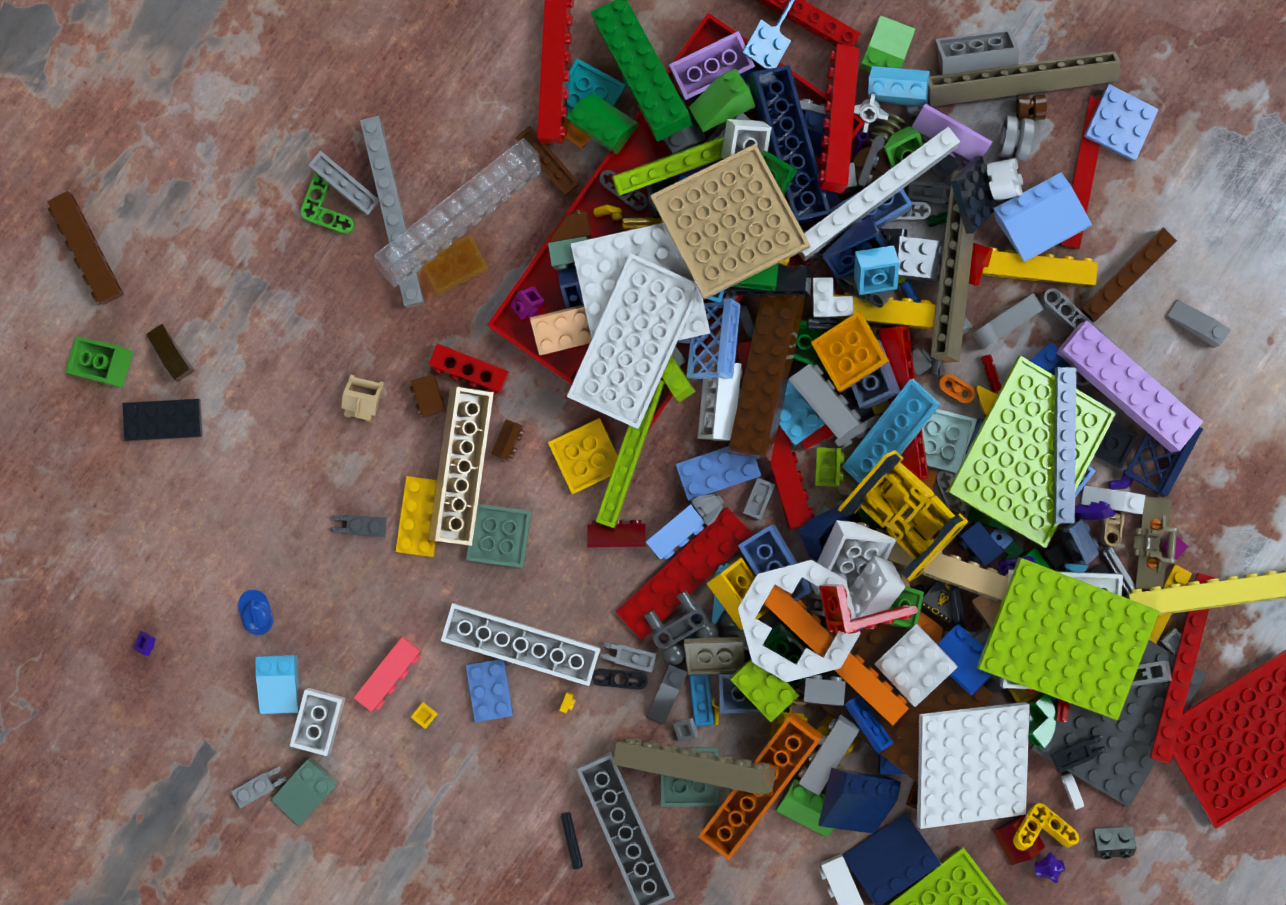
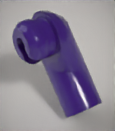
M1125 469L1120 480L1109 481V489H1126L1134 480L1124 475Z

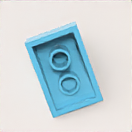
M298 655L257 656L256 683L260 714L299 713Z

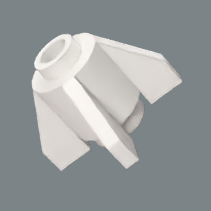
M872 94L870 99H866L860 105H855L854 113H860L861 119L865 121L863 129L865 133H867L869 122H873L877 118L888 120L889 114L880 108L878 101L875 100L876 94Z

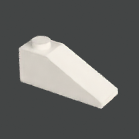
M1084 486L1081 504L1090 506L1091 502L1099 503V501L1110 504L1114 511L1143 514L1146 495Z

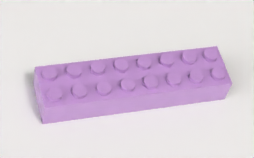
M1088 321L1078 324L1056 351L1061 358L1073 368H1076V371L1171 453L1180 451L1203 423L1198 416Z

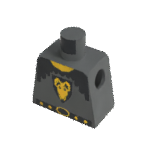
M935 580L925 591L921 606L950 623L953 616L948 589L953 587V585Z

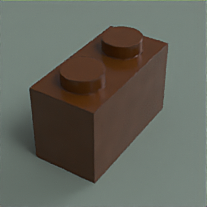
M434 374L411 381L410 391L412 396L417 398L418 404H415L418 415L428 418L446 412Z

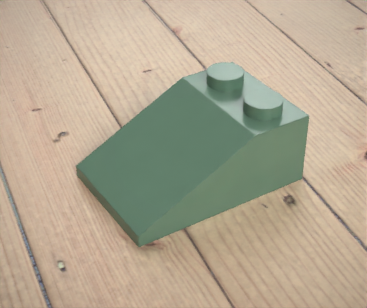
M310 757L271 800L300 826L339 782Z

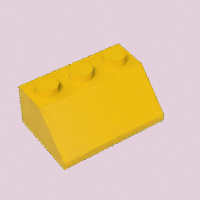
M742 557L706 583L740 630H743L738 607L755 579V575ZM763 604L755 618L759 619L770 609Z

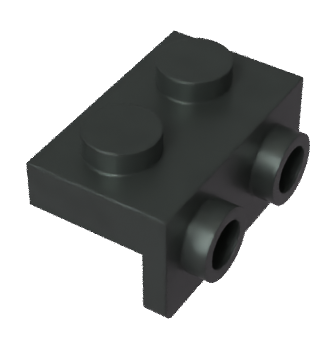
M1133 827L1094 829L1093 831L1096 846L1095 858L1108 860L1112 857L1126 859L1134 856L1137 847Z

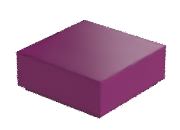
M1177 535L1174 557L1176 560L1189 547ZM1168 539L1160 547L1166 554L1168 547Z

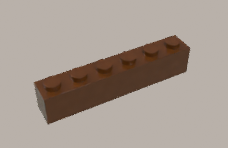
M66 191L47 201L50 206L48 211L53 218H56L58 222L56 226L60 234L65 235L67 239L65 244L70 252L73 251L75 255L74 262L79 269H82L84 273L82 277L85 283L91 286L93 290L91 295L95 302L105 305L123 296L124 293L74 195Z
M1164 227L1158 230L1079 310L1093 323L1096 322L1177 240Z

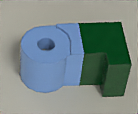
M996 529L990 532V536L1006 554L1003 558L1004 560L1017 558L1024 551L1004 530Z

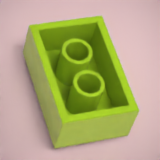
M751 658L730 677V680L770 722L799 696L787 682L752 663Z

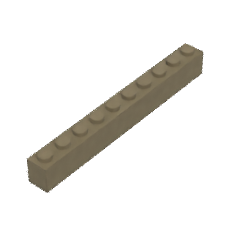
M1116 51L930 76L928 102L931 107H938L948 104L1119 81L1121 62Z
M960 171L952 172V179H953ZM952 185L931 357L942 363L960 362L974 233L966 234Z

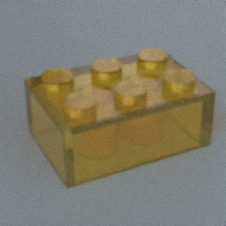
M471 234L419 260L439 297L490 271Z

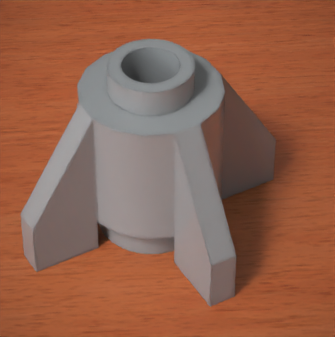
M711 493L698 496L690 503L703 519L706 526H709L716 520L723 509L722 504H724V501L719 494L714 495Z

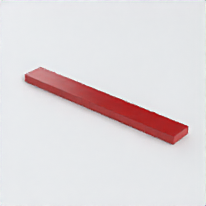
M1092 96L1088 100L1071 186L1086 214L1100 148L1098 143L1084 137L1100 98ZM1083 231L1061 242L1060 246L1080 249Z

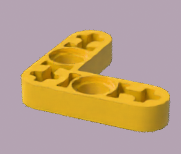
M1038 803L1030 808L1013 838L1015 847L1022 851L1033 845L1042 828L1065 847H1072L1079 842L1077 831L1043 803ZM1051 821H1054L1057 824V830L1053 829V827L1051 826ZM1028 822L1034 825L1035 831L1029 829ZM1025 835H1027V837L1025 838L1024 843H1023V842H1022V841H1023L1022 837H1024Z

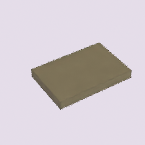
M743 637L684 640L688 675L735 673L745 663Z

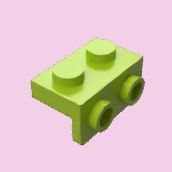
M816 448L815 486L839 487L840 483H843V472L840 471V464H844V452H841V448Z

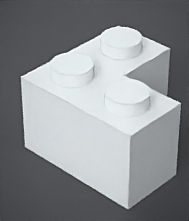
M833 277L813 278L814 318L847 319L854 314L853 296L834 297Z

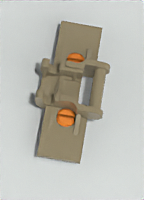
M1145 496L1140 528H1135L1133 555H1136L1138 559L1135 588L1149 590V588L1161 586V589H1163L1166 562L1176 563L1174 557L1177 532L1179 533V529L1169 528L1171 499ZM1164 531L1169 532L1167 558H1162V554L1159 552L1160 537H1163Z

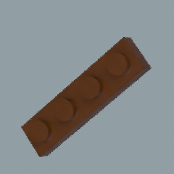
M528 126L515 137L564 196L579 185V182L546 144L539 142L537 133L531 126Z

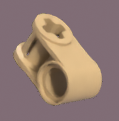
M1124 512L1115 513L1113 517L1101 520L1100 541L1105 547H1114L1120 544L1125 519ZM1109 533L1113 534L1115 537V540L1112 544L1109 543L1107 540V535Z

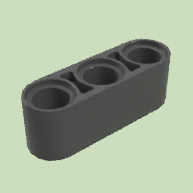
M854 272L836 281L839 288L878 308H882L894 294V290L859 295L854 281Z

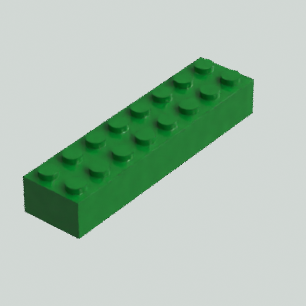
M614 0L591 11L594 25L656 141H661L692 126L686 107L628 0Z

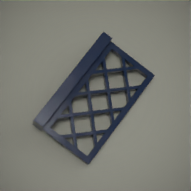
M1199 427L1180 451L1169 453L1163 446L1165 455L1158 457L1155 455L1153 446L1161 443L1152 444L1150 434L1146 432L1124 475L1155 491L1161 497L1168 496L1203 428ZM1149 447L1153 458L1143 461L1141 452L1144 448ZM1167 457V468L1160 470L1157 459ZM1153 460L1157 471L1147 474L1144 463ZM1141 464L1144 475L1136 476L1130 472L1134 465ZM1158 474L1160 481L1157 487L1150 484L1149 475Z

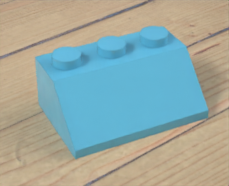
M872 66L869 75V99L872 94H876L875 100L878 103L923 107L928 103L930 71Z

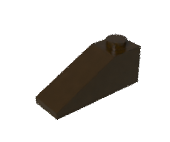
M163 324L146 334L163 365L174 380L181 381L195 371Z

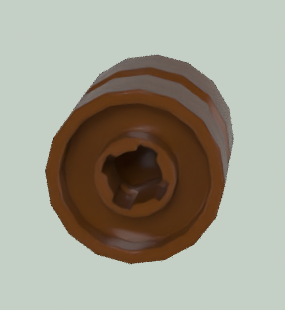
M1028 95L1017 96L1016 117L1018 121H1021L1023 118H1032L1033 120L1046 119L1047 101L1045 95H1034L1032 98Z

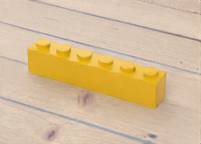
M992 248L989 266L984 267L982 276L1092 288L1096 285L1098 262H1092L1093 259L1081 258V261L1073 260L1074 257L1072 256L1054 258L1055 255L1053 254L1035 256L1024 262L1019 254L1016 253V250L999 252L997 248Z
M834 291V297L853 296L847 292H844V295H837L836 291ZM853 296L854 314L860 311L867 323L933 330L936 304H932V301L921 300V303H916L910 298H902L901 301L894 300V297H891L882 308H878Z

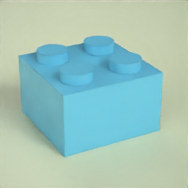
M894 245L855 251L854 281L859 295L897 289L899 259Z

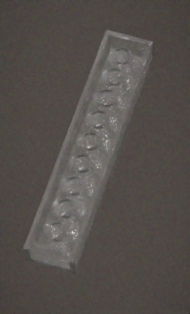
M522 138L374 255V259L379 272L393 287L404 283L409 275L418 272L422 265L427 261L433 260L438 252L448 248L452 241L457 237H462L467 229L477 225L486 214L492 213L500 203L506 202L515 191L521 190L529 180L535 179L541 172L538 152Z

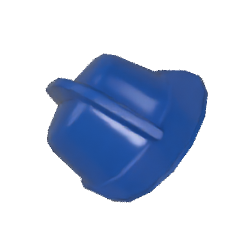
M248 590L243 593L238 602V609L245 629L254 635L265 634L273 624V615L266 595L258 590Z

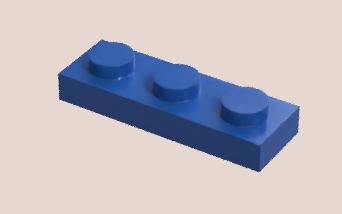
M860 694L844 704L877 754L893 744V741Z

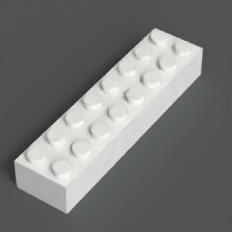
M456 603L451 605L441 641L587 686L590 685L601 649L591 644Z

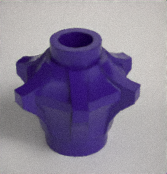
M1049 852L1044 859L1035 862V872L1037 877L1048 878L1057 883L1059 882L1061 872H1065V865L1063 860L1057 859L1052 852Z

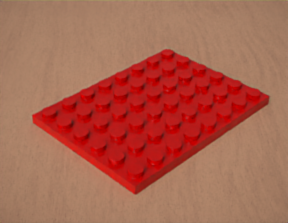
M1286 650L1188 708L1182 714L1172 757L1214 828L1220 827L1286 786Z

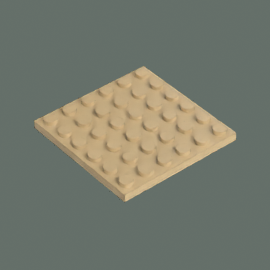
M756 144L650 195L704 300L810 248L805 234Z

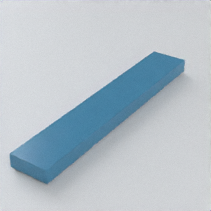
M699 614L692 615V619L694 621H700L702 619V616ZM695 632L685 637V639H694ZM709 674L689 675L695 726L714 725Z

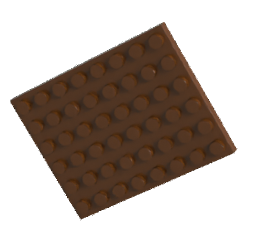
M878 623L874 629H865L863 627L850 653L853 656L857 653L865 661L863 665L867 669L873 668L879 674L877 679L882 683L886 681L893 687L891 692L896 697L900 694L907 701L905 705L909 708L892 725L865 700L893 741V744L881 751L880 754L918 783L919 714L985 707L994 694L982 685L971 696L952 677L948 676L914 707L875 665L911 629ZM835 670L816 674L822 676L823 680H830V677H841ZM804 681L798 688L803 693H805L806 681ZM847 682L844 704L859 695ZM819 704L836 719L839 715H842L857 724L845 705ZM859 729L857 735L873 747L862 730Z

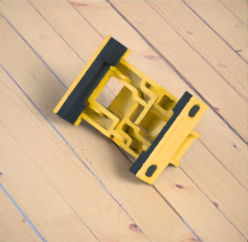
M894 450L882 457L838 510L845 517L856 513L861 507L882 528L886 527V531L891 537L895 538L896 542L913 559L902 572L911 581L920 576L968 521L961 514L955 516L937 496H934L933 491L900 463L903 457ZM885 477L888 479L882 486H878ZM912 507L914 511L908 517L906 513ZM914 528H915L926 540H924V539L914 530ZM938 530H940L938 532L939 536L936 539H930Z

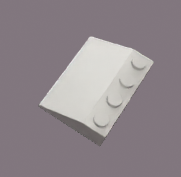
M836 520L817 563L846 579L849 590L874 556L885 560L888 559L896 540L893 537L855 522ZM810 582L815 594L821 596L820 588Z

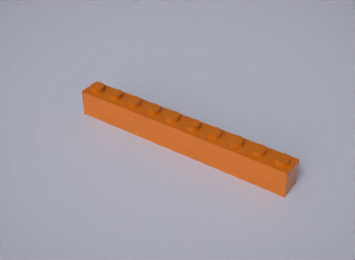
M774 585L764 604L813 651L824 657L836 633L833 631L828 632V627L825 629L819 623L822 620L814 613L810 615L806 611L808 607L800 599L796 602L791 597L793 593L791 594L781 587ZM849 653L842 667L835 669V671L889 723L894 725L909 709L905 705L907 701L900 694L896 697L891 692L893 687L886 681L882 683L877 679L879 674L871 667L867 669L863 665L865 661L857 653L854 656Z

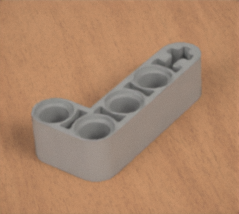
M1033 293L972 333V335L983 350L1044 308Z

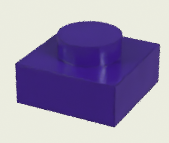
M140 631L133 649L149 656L154 648L156 638L147 632Z

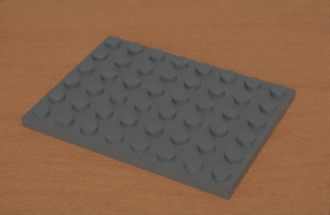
M1148 640L1140 664L1167 661L1169 662L1171 672L1175 655ZM1195 667L1183 712L1187 710L1207 675ZM1168 682L1130 687L1118 720L1070 703L1067 722L1061 723L1056 721L1055 731L1048 745L1045 748H1040L1032 744L1030 749L1052 761L1050 754L1093 736L1101 735L1102 740L1090 745V748L1094 750L1100 746H1105L1107 751L1067 771L1125 806L1130 807L1157 761L1150 759L1149 756ZM1058 700L1054 706L1055 713L1057 712Z

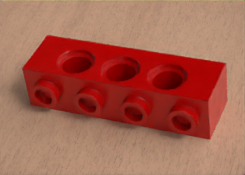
M438 343L428 364L433 367L432 371L439 374H443V371L450 374V378L460 381L461 378L468 381V385L478 388L480 385L486 388V392H492L493 395H496L497 392L502 393L510 373L507 370ZM450 358L456 361L453 368L446 367V361ZM467 365L473 366L474 371L471 375H465L463 372ZM489 372L491 374L489 382L481 380L483 373Z

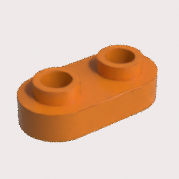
M947 374L940 378L939 388L943 393L963 404L969 403L974 399L975 390L971 385L952 374ZM946 381L951 382L950 388L945 386ZM962 391H966L968 393V396L966 398L962 397Z

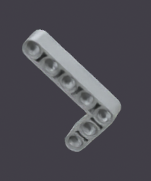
M1048 289L1041 295L1043 306L1071 332L1076 328V319L1082 322L1088 321L1115 344L1057 289ZM1048 293L1055 296L1054 303H1050L1047 300ZM1062 306L1069 309L1068 316H1064L1061 313ZM1076 371V387L1088 385L1090 382L1086 378L1084 383H1080L1077 380L1079 372Z

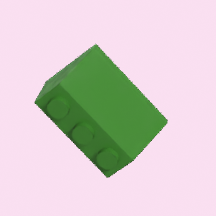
M793 776L776 811L828 837L834 828L818 826L825 792L821 791L818 796L800 785V779Z

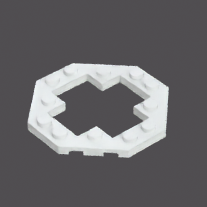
M813 560L757 574L738 607L752 663L785 682L841 668L860 635V630L852 634L837 633L824 657L805 648L797 664L763 646L772 628L755 617L774 585L792 594L801 577L818 587L823 584H842L847 591L846 600L851 611L850 619L856 618L846 579Z

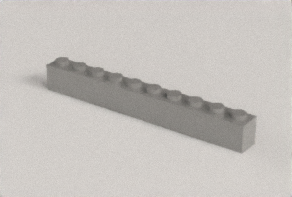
M379 116L363 119L360 122L404 306L410 308L423 305L425 300L382 120Z

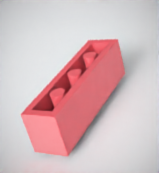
M405 636L401 637L355 695L354 699L371 712L375 709L379 711L385 704L383 700L387 694L391 696L398 687L395 685L399 679L403 680L410 672L407 670L411 664L415 665L422 657L419 654L422 650Z

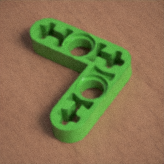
M314 173L301 208L302 217L309 222L343 234L352 233L355 229V223L350 217L322 207L330 184L323 179L322 185L325 186L324 189L315 185L316 182L320 184L321 179L317 173ZM316 189L322 192L321 198L317 200L311 196L312 192ZM309 200L313 203L318 204V206H313L312 210L315 212V214L310 215V217H308V214L305 212L306 210L311 209L312 204L308 203ZM325 214L333 216V221L330 224L323 222ZM337 217H340L338 220L343 223L348 220V223L351 225L350 228L347 227L343 230V226L340 224L334 227L337 223Z

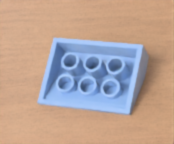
M1062 172L1023 192L1021 196L1014 197L994 208L995 221L1024 262L1092 226L1073 188Z

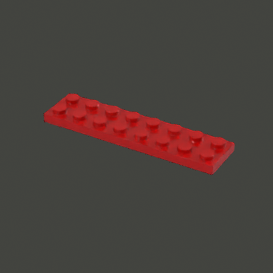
M727 507L717 516L712 524L703 529L622 605L616 613L643 640L652 631L651 626L644 617L647 612L654 610L662 622L681 604L677 598L679 593L687 590L688 594L691 595L719 568L720 564L723 565L740 549L739 544L751 538L753 534Z

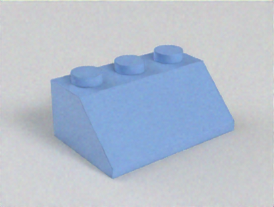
M689 505L647 540L646 543L660 559L664 557L667 560L675 553L673 549L676 546L682 547L689 541L688 536L692 533L697 535L704 529L702 525L705 522L692 505Z

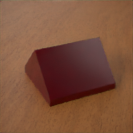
M1020 815L993 830L1011 865L1031 860L1045 848L1039 834L1033 845L1028 849L1022 851L1015 847L1013 838L1026 815ZM1028 822L1029 829L1035 831L1034 825ZM1025 835L1024 837H1022V839H1023L1022 842H1023V843H1024V840H1025V838L1027 837V835Z

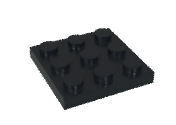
M976 156L950 181L966 234L974 233L994 212V208L997 207V201L994 200L989 186L991 181L987 174V165L984 163L982 156Z

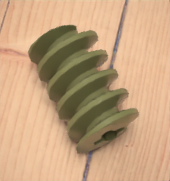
M887 112L889 114L888 120H878L879 126L874 127L875 132L870 134L871 139H867L866 144L870 147L876 136H882L885 138V147L890 136L895 133L894 129L901 130L898 123L904 124L905 121L899 116Z

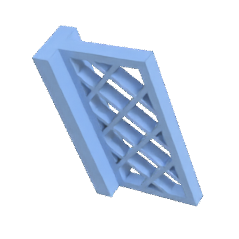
M731 298L724 299V302L704 303L705 309L708 311L706 314L707 319L709 320L713 316L716 321L709 327L710 334L702 335L700 338L698 336L691 337L687 378L724 377L725 379H733L740 304ZM723 307V314L718 318L714 313ZM720 324L721 332L715 336L713 331ZM711 335L714 340L706 346L703 341ZM718 343L720 345L719 351L714 355L710 350ZM701 344L705 349L697 356L696 349ZM709 353L712 358L705 365L701 360ZM716 361L718 363L717 372H711L709 368ZM700 363L703 368L698 373H694V367Z

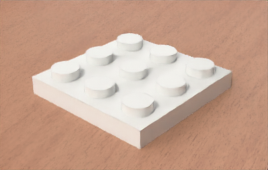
M918 624L908 631L875 663L877 668L914 707L958 667Z

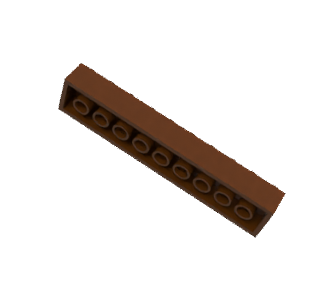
M806 295L761 296L728 448L734 455L771 461Z

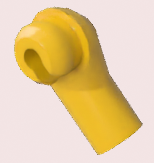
M611 205L594 208V215L596 217L608 214L612 215L613 221L622 219L620 208Z

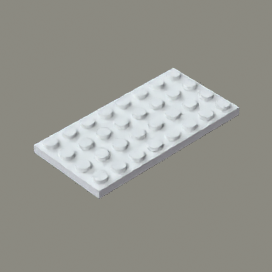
M630 253L567 397L639 429L700 292L695 282Z

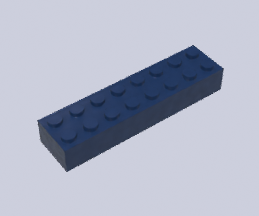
M790 65L753 72L747 78V82L755 104L758 121H764L771 127L768 152L797 169L784 197L799 224L824 219L831 212L825 190L820 189V181H818L819 169Z

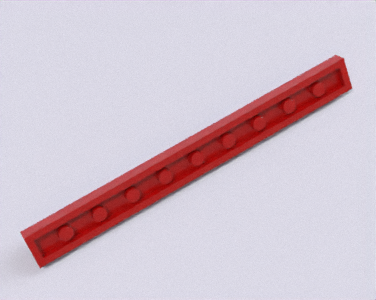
M1197 573L1195 581L1205 584L1207 580L1217 578ZM1209 609L1187 611L1171 671L1172 681L1168 682L1149 756L1150 759L1170 764Z

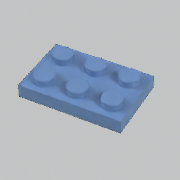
M497 659L467 664L466 670L475 722L513 716L505 660Z

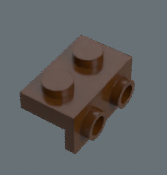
M506 419L491 454L508 462L510 458L513 459L517 451L515 445L517 441L522 440L525 431L522 430L524 426Z

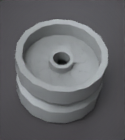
M1006 115L999 138L998 156L1000 158L1009 159L1014 152V157L1017 160L1027 161L1034 135L1033 119L1023 118L1018 126L1017 117Z

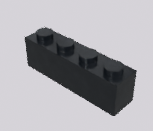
M778 265L776 291L730 287V291L735 296L810 295L811 271L805 265H794V267Z

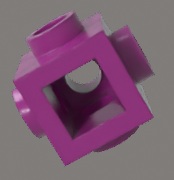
M533 286L516 293L511 307L522 320L527 317L536 316L539 313L538 309L544 303V299Z

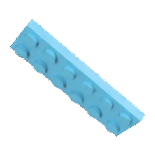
M910 379L843 464L842 468L860 484L885 454L895 450L901 455L941 403L917 381Z

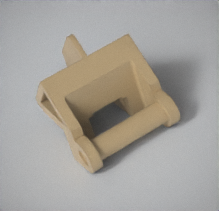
M351 374L342 396V409H345L344 416L348 418L365 419V422L372 423V415L376 416L385 382L380 381L378 383L360 379ZM353 385L377 390V392L373 396L352 391Z

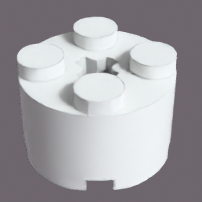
M1016 158L987 165V174L991 179L989 186L992 196L996 201L1018 197L1023 194L1021 188L1023 178L1021 174L1017 173L1018 163Z

